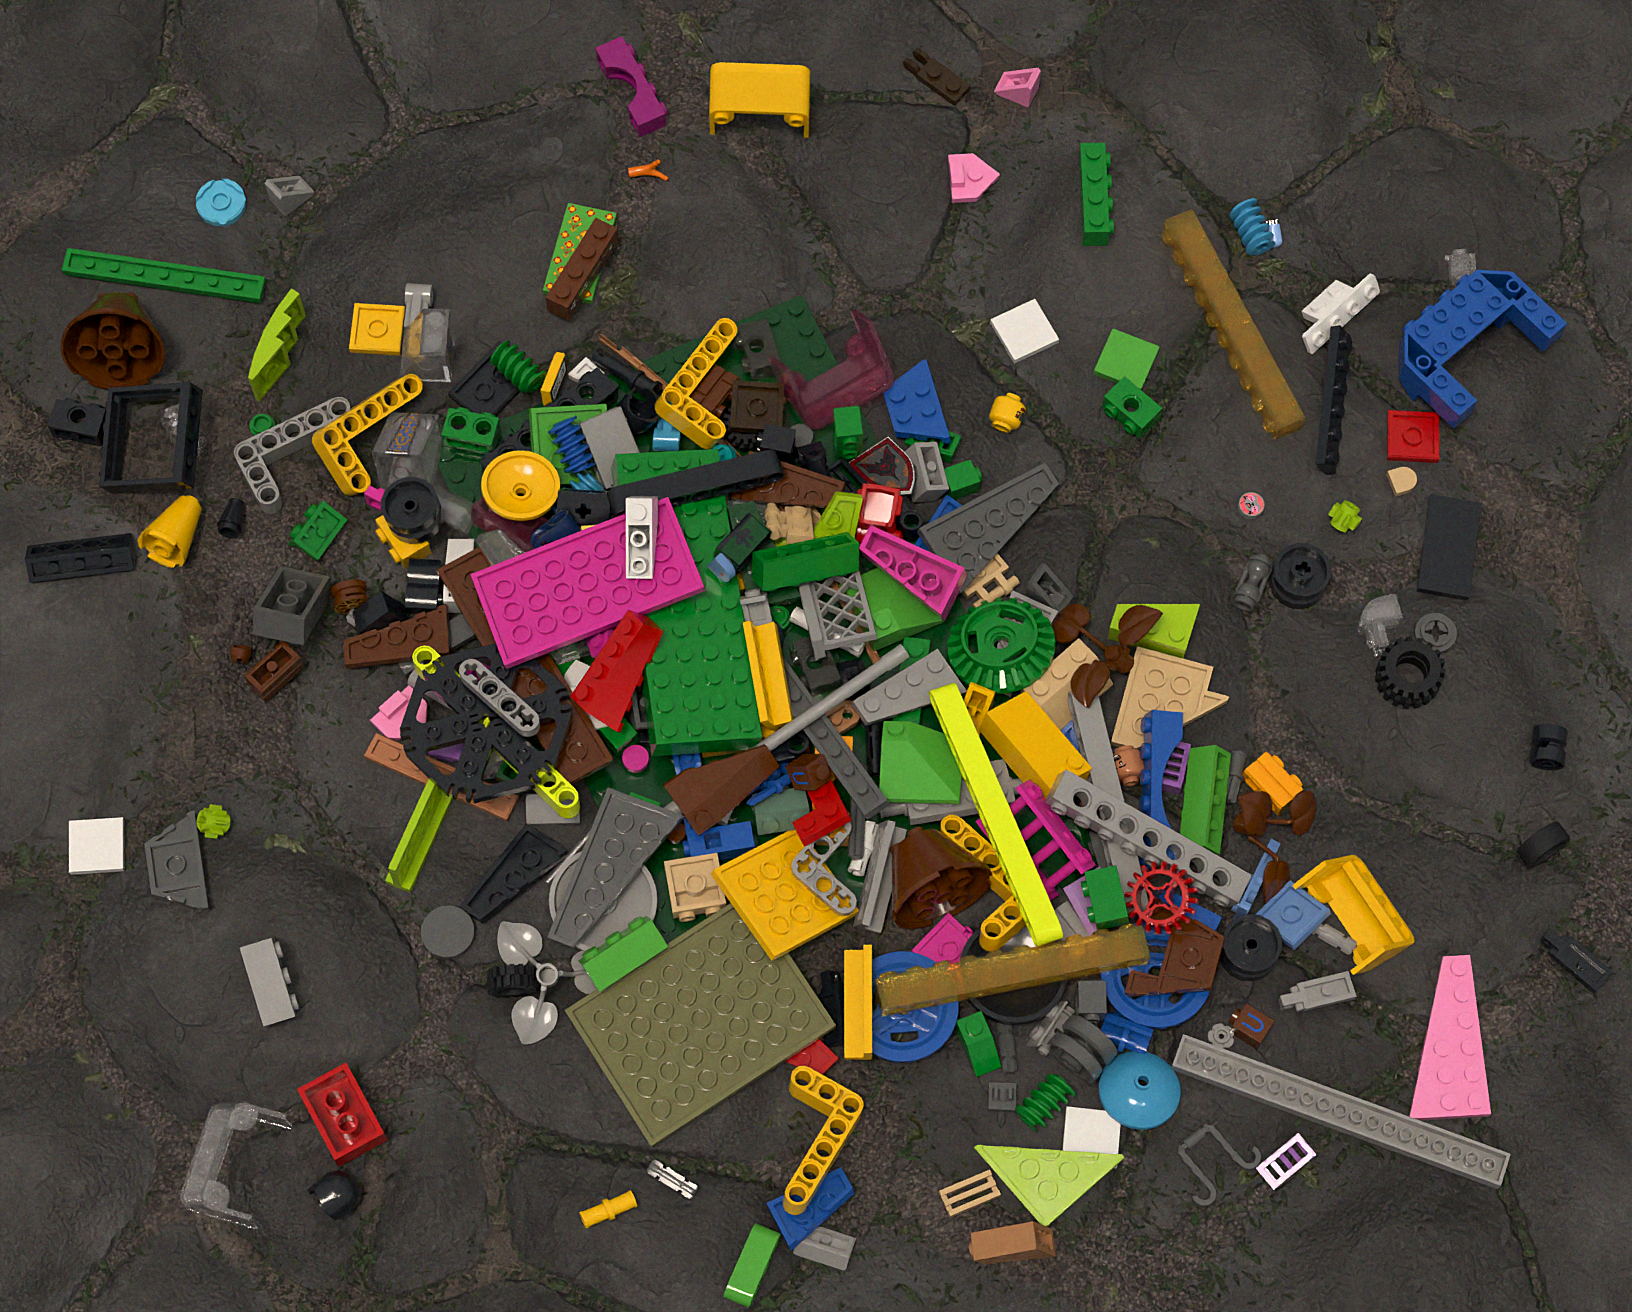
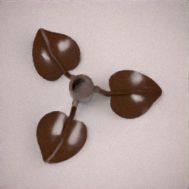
M1071 604L1060 611L1052 628L1055 639L1059 643L1066 644L1072 642L1079 632H1082L1105 651L1106 662L1094 660L1092 665L1084 663L1076 669L1071 678L1073 695L1082 705L1090 708L1092 701L1101 692L1109 679V668L1112 671H1118L1120 674H1125L1133 668L1134 658L1129 654L1130 649L1127 646L1139 642L1153 628L1163 615L1160 610L1145 605H1135L1129 608L1118 623V628L1121 631L1118 639L1121 646L1111 645L1109 647L1105 646L1083 628L1091 617L1089 610L1085 606Z
M1303 790L1295 795L1290 806L1291 818L1267 819L1272 809V800L1267 792L1251 791L1238 796L1242 812L1238 813L1234 819V831L1247 835L1249 842H1253L1273 858V861L1267 863L1263 874L1264 905L1289 881L1290 869L1286 861H1280V857L1257 840L1256 837L1264 834L1266 824H1292L1294 834L1301 835L1306 833L1312 826L1316 815V799L1310 791Z

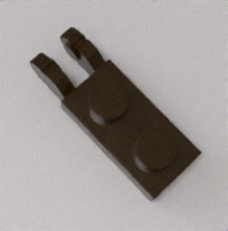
M916 48L912 55L924 65L922 69L911 59L906 58L903 61L904 67L916 76L918 81L953 106L970 90V84L934 58H930L920 48Z

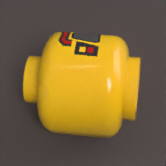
M1007 393L1006 396L995 398L989 413V419L995 429L1010 433L1011 430H1016L1020 427L1026 407L1020 402L1021 398L1019 396Z

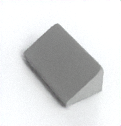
M526 794V822L528 825L580 824V811L577 816L566 819L558 815L538 794ZM566 799L561 804L570 805L573 803V800Z
M818 1226L794 1248L793 1253L840 1270H846L856 1238Z

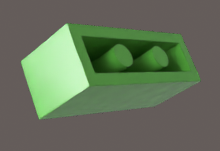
M636 917L628 923L629 927L621 933L616 931L606 937L604 944L598 948L593 946L582 954L583 958L578 961L599 992L668 947L649 917Z

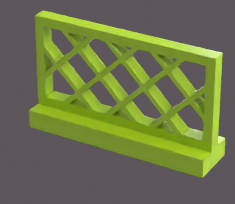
M430 779L426 783L388 867L389 873L385 880L386 884L409 893L412 892L453 801L452 794H449L448 797Z

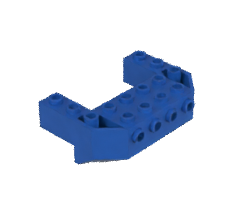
M1476 270L1470 276L1465 274L1457 282V287L1452 291L1447 289L1439 297L1438 303L1434 306L1432 304L1428 305L1421 312L1419 319L1416 321L1410 320L1402 329L1404 333L1399 344L1400 382L1413 402L1421 397L1453 428L1472 414L1477 399L1443 368V365L1492 323L1501 329L1511 321L1543 352L1562 336L1567 325L1550 306L1513 272Z

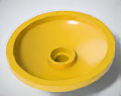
M512 451L498 456L486 467L481 481L482 495L487 505L498 515L516 521L535 519L547 513L556 503L558 489H560L559 475L551 462L543 456L529 451ZM523 493L524 496H517V494Z

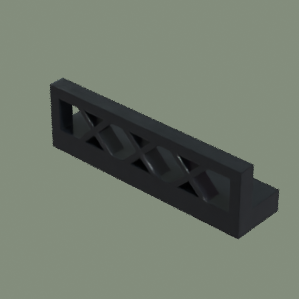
M127 533L27 546L25 556L29 582L134 570L135 564L131 549L133 542L132 534Z

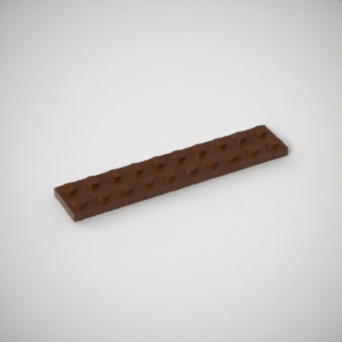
M483 545L437 569V573L480 645L486 646L496 642L471 577L472 573L495 565ZM546 653L534 659L566 687L569 699L562 701L560 704H571L573 717L556 770L573 785L613 763V758L584 710L570 697L573 693L550 654ZM521 668L512 691L522 699L544 693L547 686L530 669ZM554 720L541 723L539 731L535 734L544 751L550 747L556 728Z

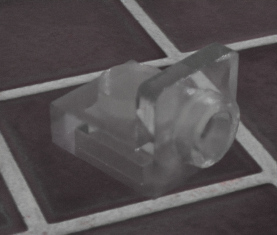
M1467 249L1452 250V255H1445V260H1448L1449 285H1456L1465 274L1470 276L1476 271L1475 253L1467 254Z

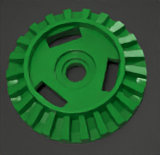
M1002 597L995 598V601L990 603L987 600L982 601L981 605L976 608L974 606L968 608L967 614L960 615L957 618V624L952 626L950 638L947 641L950 664L956 675L967 685L973 682L995 691V694L1015 692L1035 683L1050 667L1056 648L1055 635L1050 621L1047 617L1043 616L1039 608L1034 609L1031 607V603L1026 601L1020 603L1016 598L1003 601ZM1001 617L1014 618V619H1017V620H1019V621H1021V622H1023V623H1022V625H1021V624H1019V623H1016V622H1013V621H1010V620H1007V619H1004V618H1001ZM977 634L978 653L972 654L969 651L968 639L970 635ZM999 640L1008 642L1007 647L1003 649L994 647V644ZM1025 652L1023 655H1021V656L1018 657L1017 659L1012 660V661H1009V660H1011L1012 658H1014V657H1016L1017 655H1019L1020 653Z

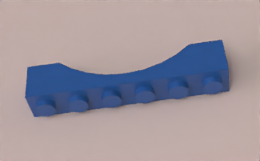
M1151 710L1144 715L1140 725L1141 732L1144 733V743H1142L1140 748V757L1144 760L1145 769H1142L1140 772V784L1143 785V795L1140 797L1139 809L1142 813L1171 829L1163 807L1161 788L1167 760L1183 738V712ZM1144 835L1143 841L1145 845L1151 847V840ZM1167 848L1166 854L1168 858L1174 860V853ZM1138 856L1139 864L1145 865L1149 871H1152L1151 866L1144 863V859Z

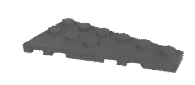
M607 788L547 938L574 949L683 819V815Z

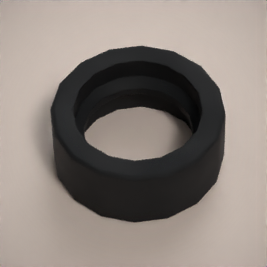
M1555 821L1528 838L1517 849V853L1529 868H1533L1562 849L1569 842L1570 836L1561 824Z

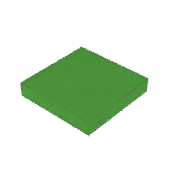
M1112 329L1093 374L1118 383L1125 376L1142 390L1160 346Z

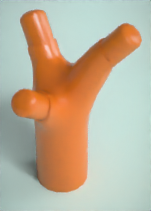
M659 159L647 165L628 168L629 177L649 175L659 177L664 181L668 180L666 175L655 169L661 163Z

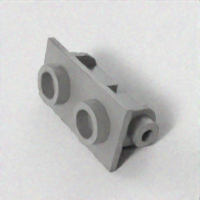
M1059 1001L1044 1017L1042 1022L1033 1028L1029 1035L1031 1039L1026 1046L1039 1047L1037 1051L1045 1057L1048 1053L1051 1054L1047 1048V1043L1054 1036L1055 1029L1064 1033L1062 1025L1070 1015L1075 1013L1074 1009L1066 1006L1067 1001Z

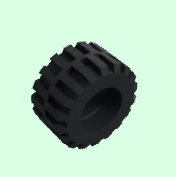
M1406 637L1404 642L1400 638L1395 640L1394 645L1389 644L1383 652L1375 670L1377 672L1375 683H1379L1377 686L1379 693L1384 691L1383 698L1386 701L1389 699L1393 700L1392 705L1397 707L1398 704H1402V709H1409L1410 705H1413V708L1416 709L1420 708L1421 704L1425 706L1430 702L1431 698L1434 699L1444 680L1446 669L1443 668L1445 665L1444 658L1439 659L1440 651L1438 649L1433 650V644L1429 641L1426 645L1422 643V638L1412 641V637ZM1404 663L1415 665L1421 670L1424 680L1417 683L1407 682L1399 676L1396 666Z

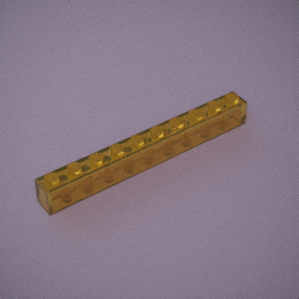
M1191 209L1166 219L1162 231L1163 240L1167 245L1170 244L1176 264L1181 265L1183 268L1185 281L1189 286L1192 285L1198 305L1204 307L1207 322L1210 327L1215 328L1220 346L1226 348L1231 367L1237 369L1243 389L1245 391L1248 390L1252 397L1253 408L1262 415L1265 430L1267 433H1271L1274 440L1302 429L1305 416L1194 211Z
M1126 924L1119 927V930L1108 932V929H1101L1093 932L1091 936L1071 935L1066 938V941H1053L1039 947L1029 948L1028 945H1020L1013 948V951L1002 953V950H995L987 953L985 957L976 958V956L970 955L962 957L960 962L949 964V961H940L934 963L933 967L923 969L922 966H914L908 968L904 973L896 974L895 971L882 973L875 980L881 1016L1147 964L1150 953L1143 926L1135 927L1134 924Z

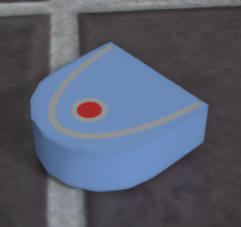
M720 553L707 565L714 575L723 582H729L736 574L734 566L723 553Z

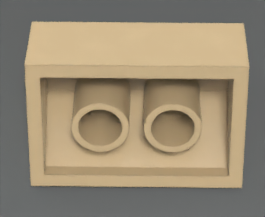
M1078 638L1052 661L1050 667L1040 679L1032 685L1021 689V693L1027 691L1061 731L1072 720L1068 705V692L1072 691L1071 678L1080 665L1084 663L1092 665L1094 660L1099 661V659ZM1110 678L1098 694L1099 697L1113 686Z

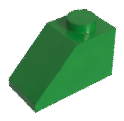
M982 1011L957 1020L955 1031L975 1077L978 1078L1000 1069L1001 1063L995 1043Z

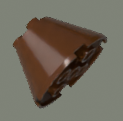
M101 293L96 301L66 326L61 338V355L70 371L74 375L78 373L87 379L88 384L108 390L111 387L145 385L152 376L160 372L165 359L163 339L142 304L138 301V297L133 293Z
M915 827L908 832L907 838L894 844L889 849L892 855V917L901 928L919 929L932 926V920L947 915V913L954 917L980 899L991 885L989 877L993 874L989 866L937 829L923 830L922 827Z

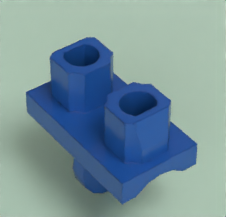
M1115 1011L1111 1014H1106L1101 1031L1112 1043L1118 1045L1117 1051L1123 1052V1049L1126 1048L1141 1054L1146 1053L1154 1030L1129 1021L1125 1017L1118 1015Z

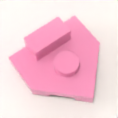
M973 153L948 155L952 203L977 202L983 196V193L1000 177L997 171Z
M410 685L402 692L399 690L395 692L379 707L380 711L370 720L386 738L393 741H400L401 739L400 727L413 692V688ZM422 698L416 719L420 723H426L428 705Z

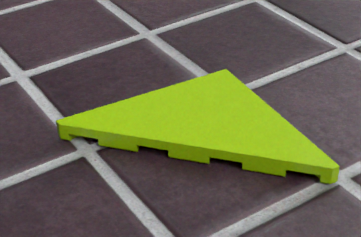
M976 1145L974 1147L1037 1221L1046 1227L1125 1159L1122 1154Z

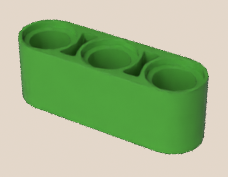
M754 1224L728 1282L724 1298L750 1308L778 1245L781 1233L760 1224Z

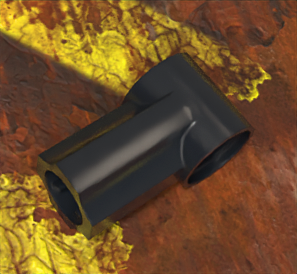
M905 494L900 495L903 497L902 513L900 517L896 518L895 523L899 530L902 531L904 540L912 542L916 541L919 537L917 531L923 526V517L919 511L913 508ZM913 523L916 527H907L906 524Z
M798 732L770 752L778 764L792 762L802 754H811V747L808 737L804 733ZM796 745H804V748L799 751L792 750Z

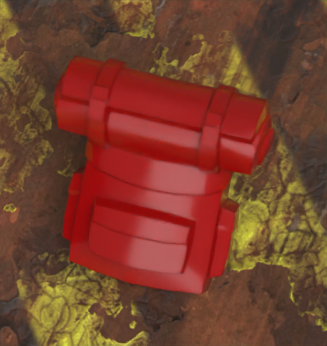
M862 484L861 489L857 491V494L862 495L863 500L854 539L861 545L870 525L904 540L902 531L896 530L895 523L896 518L900 517L902 513L903 497L900 496L901 491L883 485Z

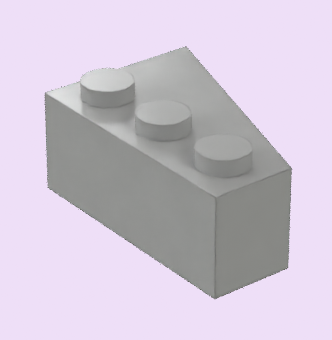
M273 936L240 947L263 1026L295 1017V1010L300 1008L295 993L290 994L288 984L292 982L287 967L283 968L280 958L284 956L280 942H275Z

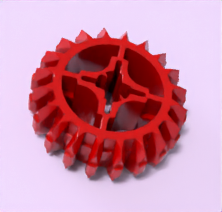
M1155 861L1151 862L1152 871H1149L1145 865L1141 866L1144 875L1141 876L1134 872L1133 877L1138 881L1136 884L1130 881L1127 883V886L1134 888L1133 893L1125 892L1124 894L1125 897L1132 898V901L1125 903L1126 908H1135L1129 913V917L1136 918L1140 916L1135 924L1140 927L1146 922L1145 931L1150 932L1155 925V934L1161 935L1163 926L1165 932L1171 934L1172 924L1177 930H1181L1182 925L1179 922L1181 919L1187 924L1190 922V919L1185 914L1187 912L1191 914L1196 913L1195 909L1189 907L1190 903L1198 904L1199 902L1196 898H1190V894L1198 892L1196 887L1188 888L1194 882V879L1189 877L1184 880L1187 871L1182 869L1177 873L1178 865L1175 863L1168 870L1167 861H1162L1160 869ZM1158 876H1170L1173 878L1162 887H1156L1149 882ZM1178 885L1182 891L1180 908L1173 900V895ZM1143 888H1145L1150 896L1145 911L1141 904ZM1153 890L1162 894L1166 891L1164 897L1171 906L1159 902V905H1157L1159 898ZM1163 908L1174 914L1164 920L1150 918L1153 913H1157Z

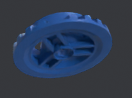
M1146 922L1140 927L1135 923L1130 924L1112 938L1102 958L1100 976L1101 981H1106L1108 1003L1115 1008L1118 1015L1149 1028H1159L1161 1030L1171 1026H1179L1184 1021L1190 1020L1204 1005L1209 991L1186 992L1176 1004L1168 1000L1172 994L1138 996L1139 998L1135 1000L1125 996L1121 977L1126 975L1129 977L1131 970L1147 974L1152 968H1159L1161 970L1165 954L1143 952L1144 946L1154 945L1166 948L1170 934L1165 932L1164 926L1161 935L1155 934V925L1150 932L1145 931Z
M891 952L873 959L872 995L878 985L885 986L886 989L876 1009H872V1053L882 1060L886 1059L893 1063L916 1062V1060L930 1057L931 1054L943 1047L952 1035L956 1025L958 997L951 978L935 961L914 952ZM919 982L925 984L937 1002L929 1006L915 985ZM901 1000L908 1002L910 1005V1011L904 1015L898 1014L894 1009L895 1004ZM918 1032V1039L914 1041H891V1034Z

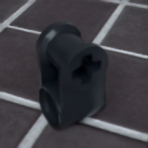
M821 441L796 447L797 459L801 468L830 476V470L826 465V451Z

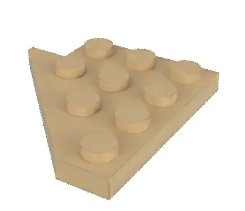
M1137 646L1134 666L1130 670L1110 745L1116 747L1131 745L1134 746V749L1140 750L1142 743H1144V733L1141 732L1140 728L1141 720L1151 710L1183 712L1184 727L1227 704L1229 696L1207 691L1213 667Z

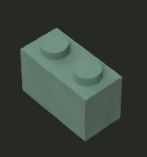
M794 788L782 790L779 794L773 793L753 805L758 835L795 830L792 822L810 813L806 791L794 790Z

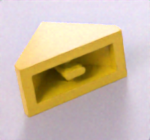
M971 682L965 695L964 703L980 736L981 732L979 729L986 712L990 711L993 707L995 691Z

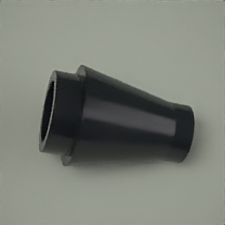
M238 498L229 499L228 505L217 522L218 532L222 536L236 538L242 532L244 506L242 500Z

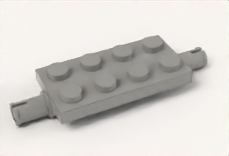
M1003 759L990 761L1008 805L1015 801V795L1019 794L1016 787L1023 782L1019 778L1012 779V777H1009L1006 762ZM963 776L960 804L888 802L890 805L879 812L880 818L904 814V816L909 817L910 825L943 820L948 815L962 817L978 814Z

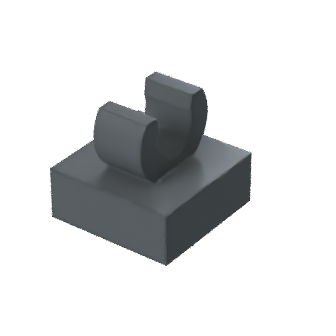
M989 1082L988 1112L1015 1113L1016 1083Z

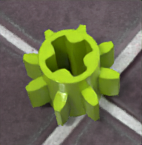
M1344 500L1342 504L1337 502L1328 513V515L1333 517L1330 524L1342 532H1347L1349 528L1353 531L1362 520L1358 516L1360 509L1347 500Z
M210 804L209 808H204V810L199 812L197 827L200 832L205 833V837L217 839L218 835L223 836V833L228 831L230 816L227 814V811L222 810V806Z

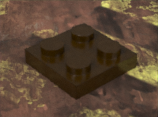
M733 380L730 431L759 433L764 432L765 424L782 427L785 384Z

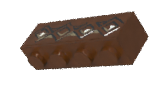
M595 217L545 297L547 311L567 321L571 320L619 243L618 228Z

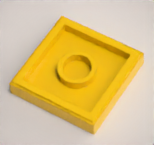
M354 303L349 344L350 353L400 356L406 312L405 306Z

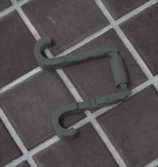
M1205 1124L1202 1129L1198 1128L1182 1141L1183 1144L1178 1146L1177 1153L1209 1192L1210 1197L1207 1200L1200 1199L1198 1195L1192 1196V1202L1201 1208L1208 1207L1214 1202L1216 1189L1208 1178L1202 1174L1197 1165L1193 1163L1191 1158L1186 1155L1185 1150H1190L1206 1137V1133L1212 1134L1213 1138L1219 1142L1220 1146L1242 1170L1252 1171L1256 1169L1261 1161V1153L1254 1146L1251 1154L1254 1156V1162H1244L1220 1132L1215 1129L1214 1125Z

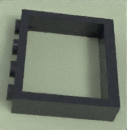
M191 382L108 388L107 402H105L106 418L103 424L104 439L101 448V471L98 475L100 477L99 487L112 494L194 489L203 390ZM179 399L173 477L120 480L127 403Z

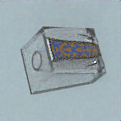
M424 308L404 331L400 378L408 374H414L421 381L451 382L455 335L449 309Z
M390 413L372 451L382 489L386 490L393 482L404 477H417L424 479L432 486L434 485L443 442L441 437L443 429L439 415Z

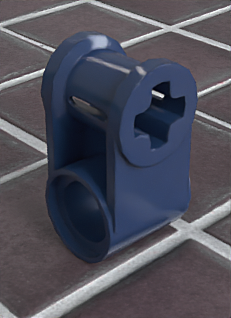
M561 510L532 532L530 543L536 549L543 546L541 542L544 540L549 544L582 531V529L567 510Z

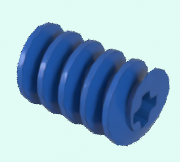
M572 416L553 424V428L548 431L549 435H557L552 444H561L556 453L565 454L560 463H569V466L564 470L565 473H576L596 464L588 463L593 457L592 453H584L589 448V444H580L585 435L576 434L581 425L572 424L577 416Z

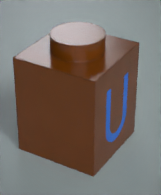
M802 754L785 766L794 790H816L833 778L824 754Z
M1245 1004L1242 1011L1237 1008L1230 1018L1229 1023L1233 1024L1230 1030L1234 1032V1036L1253 1048L1258 1049L1273 1025L1274 1020L1250 1005Z

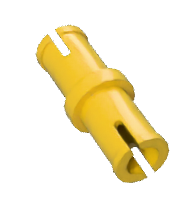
M629 1190L613 1199H603L601 1204L583 1212L581 1211L579 1214L587 1229L606 1219L610 1221L615 1219V1215L637 1207V1202L632 1191Z

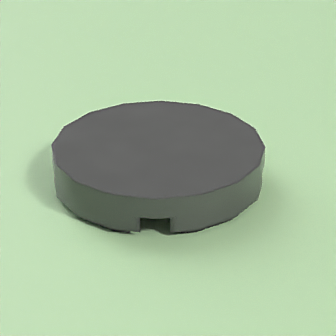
M452 905L440 906L432 910L424 918L421 926V939L426 949L434 957L444 960L460 957L461 954L470 949L475 938L474 923L469 914L463 909Z

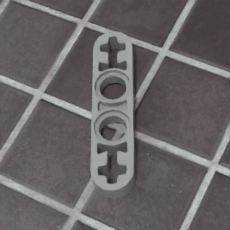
M468 659L462 662L459 667L460 678L472 692L522 736L530 737L537 734L540 729L539 716L530 706L479 661ZM468 669L470 671H474L476 669L477 677L480 679L479 682L477 681V678L474 675L470 674L467 676ZM487 684H494L498 687L496 693L492 695L485 694L483 688ZM506 701L516 703V708L509 712L504 711L501 706ZM520 713L526 721L532 719L533 725L531 727L529 725L523 727V721L519 717Z

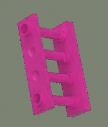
M1030 779L1016 787L1021 796L1010 804L1009 807L1014 816L1028 804L1037 816L1035 820L1020 831L1024 842L1043 826L1054 838L1031 857L1049 900L1052 901L1059 895L1055 890L1056 885L1076 869L1082 875L1096 864L1092 860L1089 851L1080 845L1058 814L1051 810L1050 805L1044 803L1046 799L1043 796L1042 790ZM979 818L976 821V823L989 839L986 830L983 826V823ZM1061 847L1070 861L1049 878H1046L1038 865Z

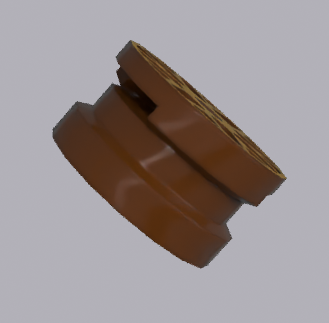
M363 580L342 581L330 589L331 596L335 599L333 605L337 613L348 614L352 609L358 608L369 600V595H366V582Z

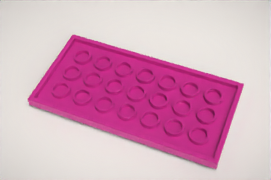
M669 497L658 500V526L653 579L626 578V513L471 574L506 669L615 627L620 623L628 609L645 615L706 591Z

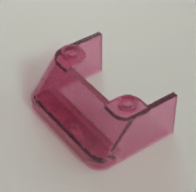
M856 309L851 310V314L859 332L851 336L846 342L845 351L848 359L814 379L806 382L802 374L797 371H790L787 366L773 355L768 358L778 383L785 384V396L802 421L811 429H821L833 422V408L861 406L887 391L893 384L894 375L874 324Z

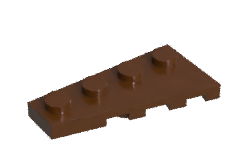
M780 461L785 473L782 479L774 483L733 492L731 499L742 502L753 501L754 503L826 508L836 491L844 492L847 485L843 481Z
M447 605L438 606V609L425 613V611L414 615V618L403 622H393L389 624V627L378 631L374 629L343 640L346 668L413 661V652L420 646H430L441 657L450 655Z

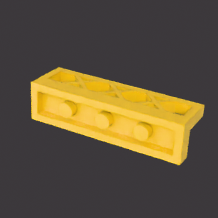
M751 621L743 622L760 722L769 730L783 727L792 721L794 717L777 624L771 622L756 626Z
M863 945V950H844V1060H872V945Z

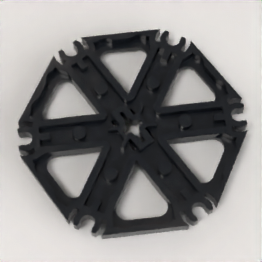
M496 643L438 657L439 662L435 660L432 662L434 669H436V672L433 674H429L423 669L422 674L425 680L418 675L400 727L402 741L412 740L410 744L403 746L406 757L448 797L451 789L453 799L455 800L460 792H467V803H470L473 799L475 804L535 789V784L541 785V779L537 774L543 771L551 776L550 766L556 770L573 717L571 704H560L562 701L569 699L568 692L563 684L536 659H531L506 669L500 653H497L498 647ZM486 658L491 662L489 671L511 690H513L519 669H530L547 687L544 693L522 698V700L538 714L540 724L553 720L556 722L550 747L545 751L535 749L522 735L461 681V678L454 672L455 667L468 659ZM487 684L483 688V692L487 695H492L496 693L498 687L494 684ZM428 691H433L457 714L426 723H420L416 719L423 695ZM506 701L502 704L501 708L509 712L516 708V703ZM519 714V717L523 721V727L525 725H533L532 719L530 721H526L522 717V714ZM488 717L489 721H491L489 727L481 724L483 723V718ZM464 743L456 769L450 775L442 774L425 757L426 752ZM493 749L519 772L516 778L492 785H486L482 782Z

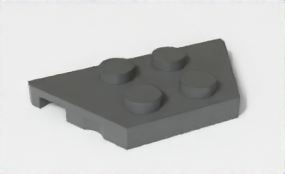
M193 810L188 812L187 816L177 824H171L160 835L154 836L144 843L152 896L155 898L203 911H210L197 817Z

